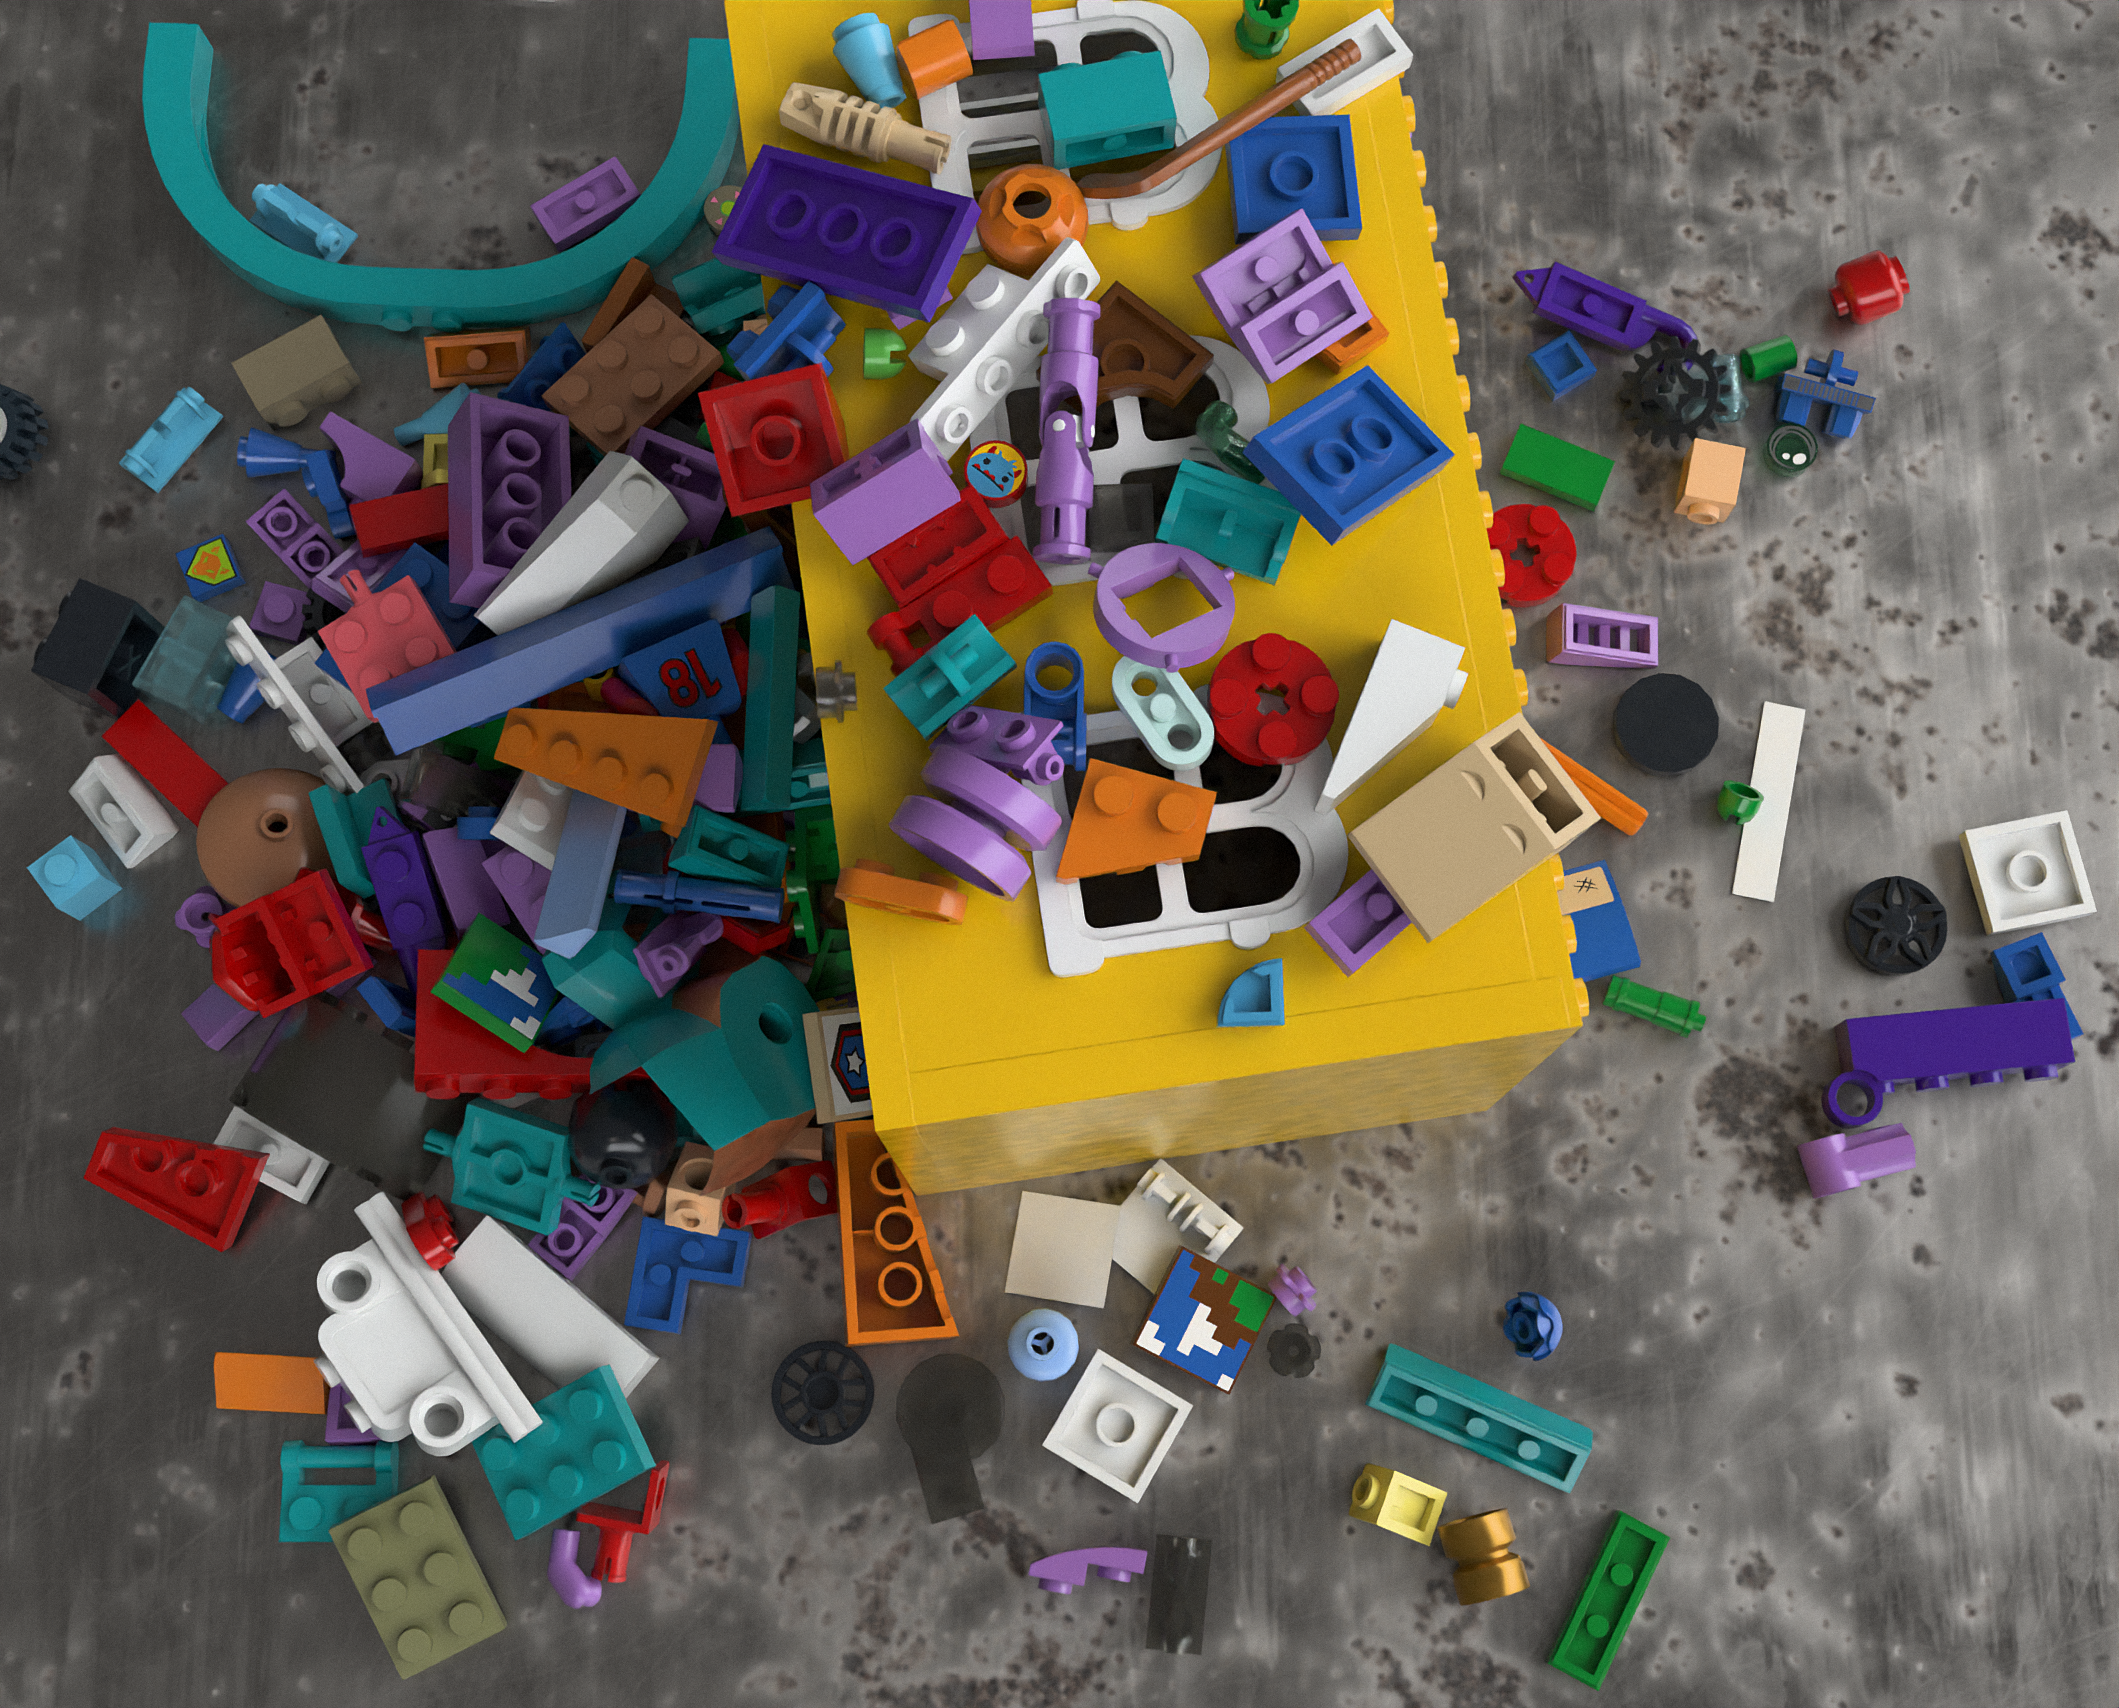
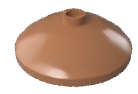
M289 768L258 770L230 782L212 798L199 822L196 838L197 854L202 872L208 883L228 903L239 908L261 896L271 894L293 883L301 867H307L315 871L326 868L330 877L337 879L308 795L309 792L326 784L322 778L308 772ZM274 822H282L287 826L280 833H273L267 829Z

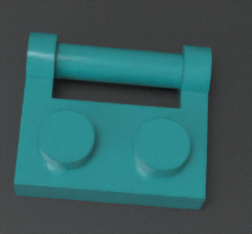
M303 1440L284 1441L280 1456L283 1476L279 1542H334L328 1531L332 1525L396 1494L399 1467L398 1442L378 1440L376 1445L306 1446ZM306 1468H375L376 1485H305Z

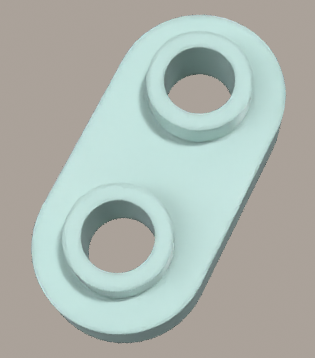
M1123 656L1113 671L1112 694L1115 702L1154 759L1165 768L1174 771H1187L1202 764L1212 749L1214 727L1211 718L1178 671L1169 673L1165 668L1147 666ZM1139 679H1149L1155 684L1156 690L1149 696H1140L1134 692L1132 685ZM1175 731H1185L1192 737L1193 742L1187 748L1178 749L1170 744L1168 737Z

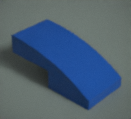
M2042 932L1995 949L1990 953L2005 1003L2064 998L2071 1040H2075L2084 1034L2059 986L2066 979Z

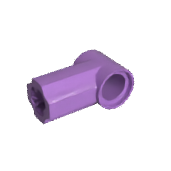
M1902 1122L1870 1129L1848 1137L1845 1136V1133L1837 1134L1797 1146L1813 1199L1861 1186L1860 1182L1916 1167L1915 1146L1911 1135L1905 1130Z

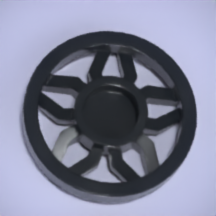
M1903 876L1884 877L1867 884L1853 897L1845 915L1846 938L1854 954L1869 968L1886 975H1909L1925 968L1939 956L1947 938V913L1943 904L1923 884ZM1895 887L1899 888L1902 899L1901 904H1894L1892 897ZM1885 888L1881 899L1883 906L1876 902H1862L1869 893ZM1910 891L1919 896L1926 904H1917L1910 909L1909 905L1912 900ZM1858 910L1874 911L1876 916L1872 921ZM1932 912L1933 919L1927 923L1919 922L1916 914ZM1856 922L1866 930H1873L1874 935L1869 938L1867 948L1864 947L1859 938ZM1935 926V939L1930 949L1927 938L1918 932H1927ZM1914 941L1918 944L1923 957L1910 948V942ZM1878 942L1888 947L1885 952L1876 958L1874 957ZM1898 948L1900 954L1913 964L1892 965L1884 961L1894 955Z

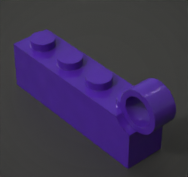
M2057 998L1845 1019L1834 1027L1841 1075L1831 1080L1825 1086L1821 1096V1105L1824 1114L1833 1124L1841 1128L1854 1129L1871 1122L1878 1116L1883 1106V1096L1894 1094V1085L1915 1083L1916 1092H1931L1950 1088L1949 1080L1969 1078L1970 1087H1983L2004 1083L2003 1075L2023 1073L2025 1082L2058 1078L2059 1069L2075 1063L2065 999ZM1841 1084H1854L1865 1093L1867 1108L1862 1116L1853 1117L1840 1109L1836 1096Z

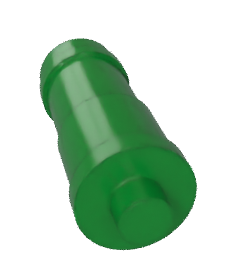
M1616 975L1611 976L1602 1001V1005L1608 1006L1614 1011H1622L1647 1020L1653 1025L1678 1033L1679 1036L1688 1038L1692 1029L1701 1032L1706 1021V1016L1698 1013L1700 1002L1690 1001L1665 991L1660 992L1632 982L1629 978H1621Z

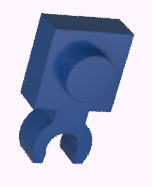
M324 449L304 455L308 467L302 468L304 483L312 498L319 496L321 505L325 506L329 525L335 540L355 535L347 499L349 498L339 486L343 478L333 450Z

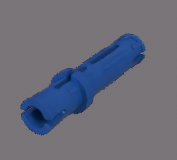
M620 868L615 882L614 900L617 904L626 903L663 908V912L666 914L676 915L678 910L780 923L784 905V888L682 877V872L669 870L667 875Z

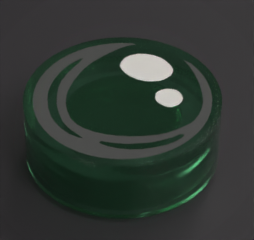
M1787 423L1775 428L1763 446L1765 464L1772 472L1782 477H1796L1803 474L1812 465L1818 453V444L1813 433L1806 427L1795 423Z

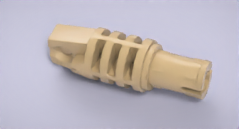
M793 82L779 108L781 125L828 147L834 145L837 150L843 152L852 151V154L862 158L867 156L869 160L877 163L887 162L891 158L922 167L925 170L940 175L944 168L943 163H946L949 157L952 142L950 135L911 125L906 121H902L901 114H898L896 109L887 106L880 108L878 103L871 101L865 103L862 98L853 95L847 97V93L838 90Z

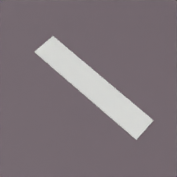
M1764 701L1750 784L1751 787L1758 790L1764 796V800L1754 818L1743 825L1732 894L1774 902L1805 709Z

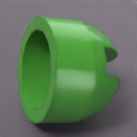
M864 328L863 379L883 380L892 378L902 371L907 361L890 357V351L907 349V345L900 335L892 330L883 328Z

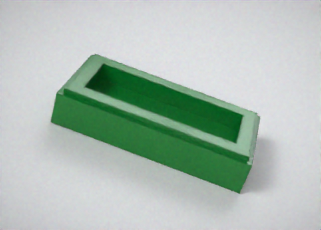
M1520 423L1499 474L1594 512L1615 461Z

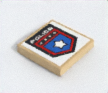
M859 1007L802 1014L818 1124L873 1115Z

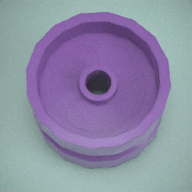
M945 744L937 745L920 775L928 791L938 800L924 795L906 796L888 825L907 844L947 871L995 897L1014 902L1031 875L1025 858L1014 847L1025 851H1045L1063 823L1061 816L1044 800L1000 770L960 749Z

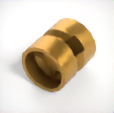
M1507 1508L1471 1515L1437 1527L1446 1558L1458 1561L1459 1567L1453 1573V1584L1461 1606L1504 1597L1530 1587L1525 1566L1520 1556L1508 1551V1547L1515 1541L1516 1536Z

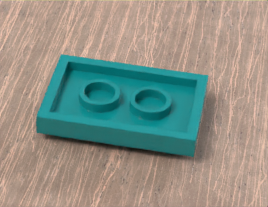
M610 1364L594 1369L532 1404L543 1424L514 1443L501 1423L472 1441L515 1541L533 1534L656 1466Z

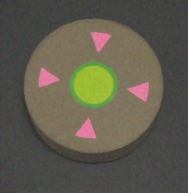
M733 185L721 186L708 195L704 204V214L709 228L716 235H720L742 188Z

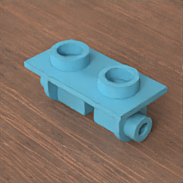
M281 183L277 186L273 184L267 186L259 184L252 192L251 198L256 203L257 211L250 218V223L295 251L317 259L337 263L358 237L357 233Z
M189 386L187 388L184 387L181 391L177 390L172 402L134 446L124 452L126 455L118 463L157 493L161 491L224 417L205 403V399Z

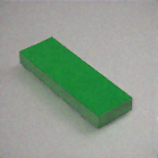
M1616 1510L1547 1655L1545 1663L1599 1691L1670 1540L1669 1536L1620 1510Z

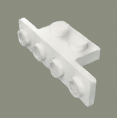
M1066 237L1029 281L987 264L969 282L962 294L943 316L931 326L924 338L908 355L919 372L941 381L938 387L914 413L910 422L918 418L946 461L952 457L1048 344L1049 319L1043 315V304L1058 298H1079L1085 300L1099 284L1100 276L1079 241Z
M239 615L232 619L225 630L229 636L225 639V643L232 656L242 666L249 663L261 680L257 683V688L262 697L273 709L281 707L291 721L292 725L288 726V730L294 741L304 752L307 753L312 750L324 766L319 770L324 782L345 796L354 792L357 794L360 789L364 788V785L337 749V747L373 723L365 715L356 697L314 664L323 652L312 637L273 661L243 618Z

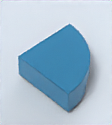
M1282 958L1258 963L1244 971L1232 982L1221 1000L1216 1028L1285 1025Z

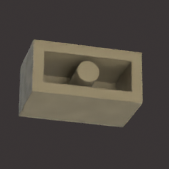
M322 315L231 363L256 409L273 431L280 427H289L299 423L306 417L308 412L326 402L333 403L342 400L349 395L352 388L362 384L338 339Z

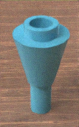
M464 383L459 384L422 413V417L395 427L394 434L398 443L403 447L423 439L424 434H448V425L470 392L481 393L476 388L470 390Z

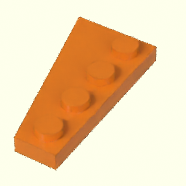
M512 708L508 711L494 759L673 826L685 827L719 721Z

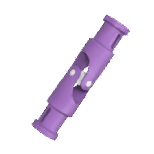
M1058 298L1043 304V315L1049 319L1048 354L1041 357L1039 436L1043 449L1040 453L1036 471L1035 504L1041 508L1040 544L1033 548V558L1040 562L1054 564H1082L1091 561V550L1085 546L1086 510L1093 507L1094 473L1088 453L1095 435L1099 361L1098 358L1092 356L1094 321L1100 318L1101 307L1094 301L1079 298ZM1076 395L1080 396L1083 408L1082 417L1071 415L1067 411H1056L1060 402L1064 399Z

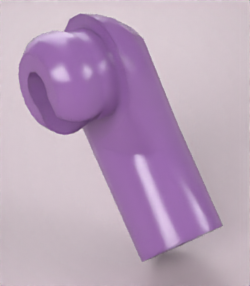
M553 1528L547 1568L549 1582L565 1605L574 1609H579L582 1605L585 1607L594 1606L601 1597L602 1587L599 1580L591 1576H585L576 1564L581 1531Z

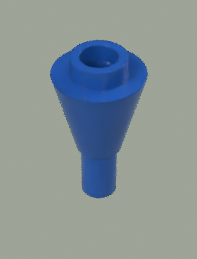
M251 427L248 437L240 436L237 464L239 467H246L248 478L300 471L301 468L308 467L304 455L320 450L303 448L300 444Z

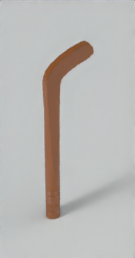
M1347 39L1146 168L1131 173L1088 174L1079 181L1077 186L1081 190L1083 197L1091 199H1117L1147 192L1291 105L1310 91L1316 89L1317 86H1321L1326 81L1348 69L1350 65L1353 66L1361 60V51L1352 39Z

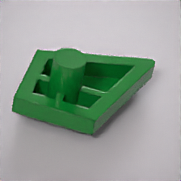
M829 927L825 931L820 945V953L817 954L806 985V989L814 1002L856 991L848 928Z

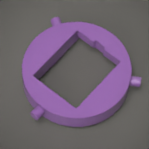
M1148 543L1133 546L1119 552L1104 567L1094 562L1090 565L1088 574L1098 578L1093 600L1094 619L1107 642L1124 656L1138 663L1156 668H1165L1167 672L1174 673L1179 668L1194 666L1209 659L1224 644L1235 612V598L1231 585L1228 582L1234 579V572L1230 567L1219 570L1210 560L1195 551L1165 543ZM1183 571L1214 610L1151 638L1136 619L1131 620L1126 614V607L1119 598L1125 599L1152 587L1155 582Z

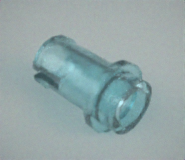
M1734 354L1718 355L1712 367L1727 366L1730 374L1721 380L1720 384L1731 385L1733 395L1721 398L1720 401L1729 408V415H1715L1714 418L1719 423H1733L1746 416L1745 410L1749 407L1750 403L1749 398L1743 395L1739 367L1740 358Z

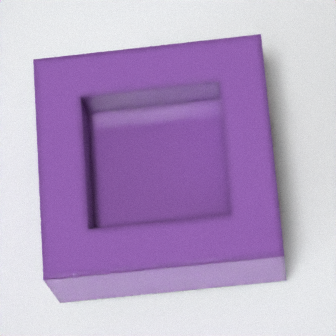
M265 581L249 628L256 635L296 646L305 641L308 634L304 630L302 623L307 618L301 613L303 604L311 605V601L306 597L307 592Z

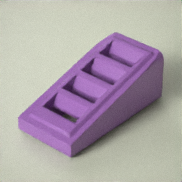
M1562 603L1547 616L1546 661L1563 665L1654 669L1658 666V617ZM1589 628H1594V646L1588 645ZM1610 629H1615V649L1610 648ZM1630 630H1637V652L1630 651Z

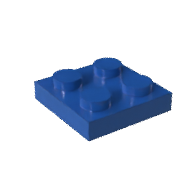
M1350 114L1269 117L1225 144L1235 244L1246 242L1289 213L1303 208L1320 241L1358 240L1362 230Z

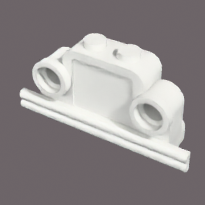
M384 1192L376 1194L369 1201L356 1207L354 1212L372 1239L353 1251L342 1252L332 1256L322 1265L318 1273L317 1289L319 1297L331 1316L319 1328L318 1341L322 1355L313 1361L331 1388L340 1383L350 1397L351 1401L345 1404L344 1408L358 1430L363 1433L371 1428L378 1438L388 1442L399 1441L412 1433L417 1444L426 1453L434 1456H448L457 1452L499 1423H501L514 1443L543 1424L539 1415L438 1270H433L418 1252L406 1230L404 1221Z

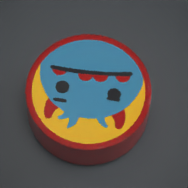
M999 440L984 442L975 447L965 461V485L968 486L972 483L989 508L1010 506L1018 501L1026 490L1028 484L1026 459L1017 447L1008 442Z

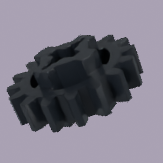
M1672 336L1669 349L1662 350L1661 346L1656 341L1651 342L1652 356L1648 359L1638 353L1633 356L1639 368L1636 372L1623 371L1622 377L1631 384V389L1618 392V397L1621 401L1632 404V406L1622 412V415L1626 421L1639 419L1633 430L1639 438L1651 431V444L1654 447L1659 448L1664 439L1669 438L1672 448L1680 450L1682 438L1689 437L1693 442L1695 438L1701 439L1699 432L1704 428L1714 434L1719 431L1712 419L1715 415H1729V408L1720 401L1721 398L1732 396L1733 388L1731 385L1720 384V381L1725 379L1730 373L1726 365L1712 367L1718 358V354L1713 348L1700 355L1701 344L1699 340L1693 338L1687 349H1684L1678 337ZM1686 362L1701 368L1709 380L1704 381L1703 378L1693 379L1688 374ZM1664 365V370L1653 381L1646 382L1653 371ZM1677 376L1681 386L1688 393L1679 395L1675 412L1668 397L1664 394L1673 391V384L1676 383ZM1699 405H1706L1702 413L1688 423V416ZM1643 406L1659 408L1663 411L1665 425L1653 421L1646 414Z

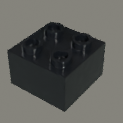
M79 578L74 589L69 591L62 599L58 611L59 618L49 637L44 638L39 643L35 651L34 665L31 672L70 701L118 720L136 702L171 632L137 601Z

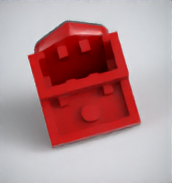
M326 868L316 871L271 894L261 896L215 919L219 928L213 933L210 942L211 980L244 1009L254 1012L260 1011L263 1019L374 967Z

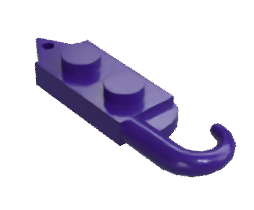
M1554 262L1549 268L1517 271L1512 276L1516 284L1534 305L1532 313L1620 351H1634L1641 348L1649 341L1655 331L1669 337L1677 336L1684 349H1687L1693 338L1698 340L1691 326L1682 319L1647 305V301L1558 262ZM1524 277L1529 278L1530 283H1527ZM1686 362L1688 371L1694 364ZM1664 365L1656 369L1657 373L1660 374L1664 370Z
M378 806L375 809L368 845L361 847L393 950L397 951L408 989L415 1001H417L418 949L444 950L448 944V934L450 932L418 831L411 832L384 806ZM382 816L387 819L386 826L381 823Z

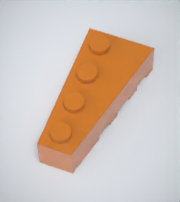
M874 1119L835 1122L832 1135L845 1347L955 1339L959 1336L958 1330L946 1300L941 1277L929 1247L921 1215H919L911 1186L876 1134Z

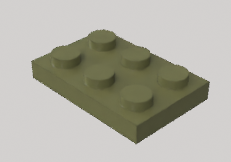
M435 1475L332 1525L328 1530L402 1681L506 1628L507 1621Z

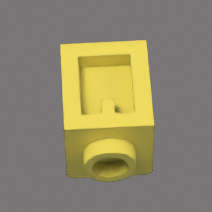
M1367 1463L1364 1466L1362 1475L1354 1484L1349 1515L1430 1546L1447 1492L1397 1471Z

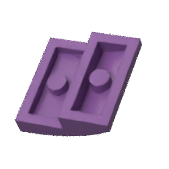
M1303 208L1289 213L1192 275L1204 298L1228 335L1267 384L1275 382L1373 318L1344 263H1332Z

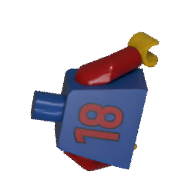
M736 617L727 620L723 626H720L717 618H714L623 657L618 668L620 678L616 677L612 667L604 670V677L600 679L587 677L583 681L591 699L598 702H606L618 714L719 721L712 744H733L722 719L737 712L742 702L741 698L747 693L749 649L740 633L736 630Z

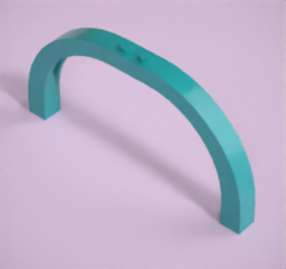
M149 22L142 89L144 123L151 154L161 179L177 207L212 253L236 275L253 287L291 307L316 316L322 315L325 318L344 322L383 325L385 328L394 331H408L412 326L433 327L438 331L455 333L461 331L462 328H503L542 323L577 313L606 300L632 257L649 265L652 271L687 238L704 215V204L708 195L720 187L728 170L738 136L740 117L729 39L689 38L682 115L668 155L653 181L637 201L617 220L595 236L552 257L525 265L500 269L457 270L344 265L317 259L279 243L253 226L231 205L224 195L215 174L208 146L206 126L207 102L214 49L199 24Z

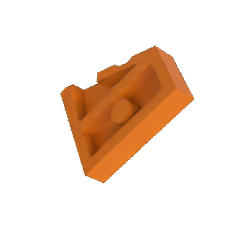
M1090 758L1057 871L1056 882L1067 885L1078 883V879L1113 872L1121 875L1142 871L1150 865L1163 863L1169 866L1199 860L1217 792Z

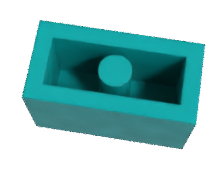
M1161 50L1144 54L1138 51H1127L1114 56L1111 60L1086 65L1065 63L1056 66L1050 72L1038 74V106L1053 168L1061 170L1174 148L1177 115Z

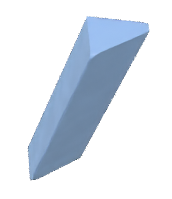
M573 789L534 936V942L537 945L571 959L597 932L627 808Z

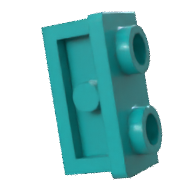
M717 258L679 273L671 279L688 321L699 335L707 332L709 336H714L726 332L736 325L734 319L752 311L755 316L766 314L761 275L724 265Z

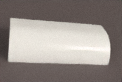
M487 1215L455 1252L456 1258L446 1265L441 1275L463 1307L558 1389L563 1388L598 1367L610 1364L625 1398H627L660 1359L500 1220Z

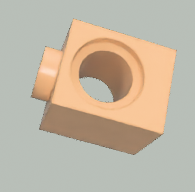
M1695 438L1683 459L1674 513L1687 515L1690 521L1698 524L1724 523L1736 506L1746 448Z
M686 1141L667 1186L665 1225L682 1228L686 1231L718 1236L724 1221L722 1203L726 1196L735 1193L736 1183L699 1197L708 1183L713 1168L714 1150L711 1147Z

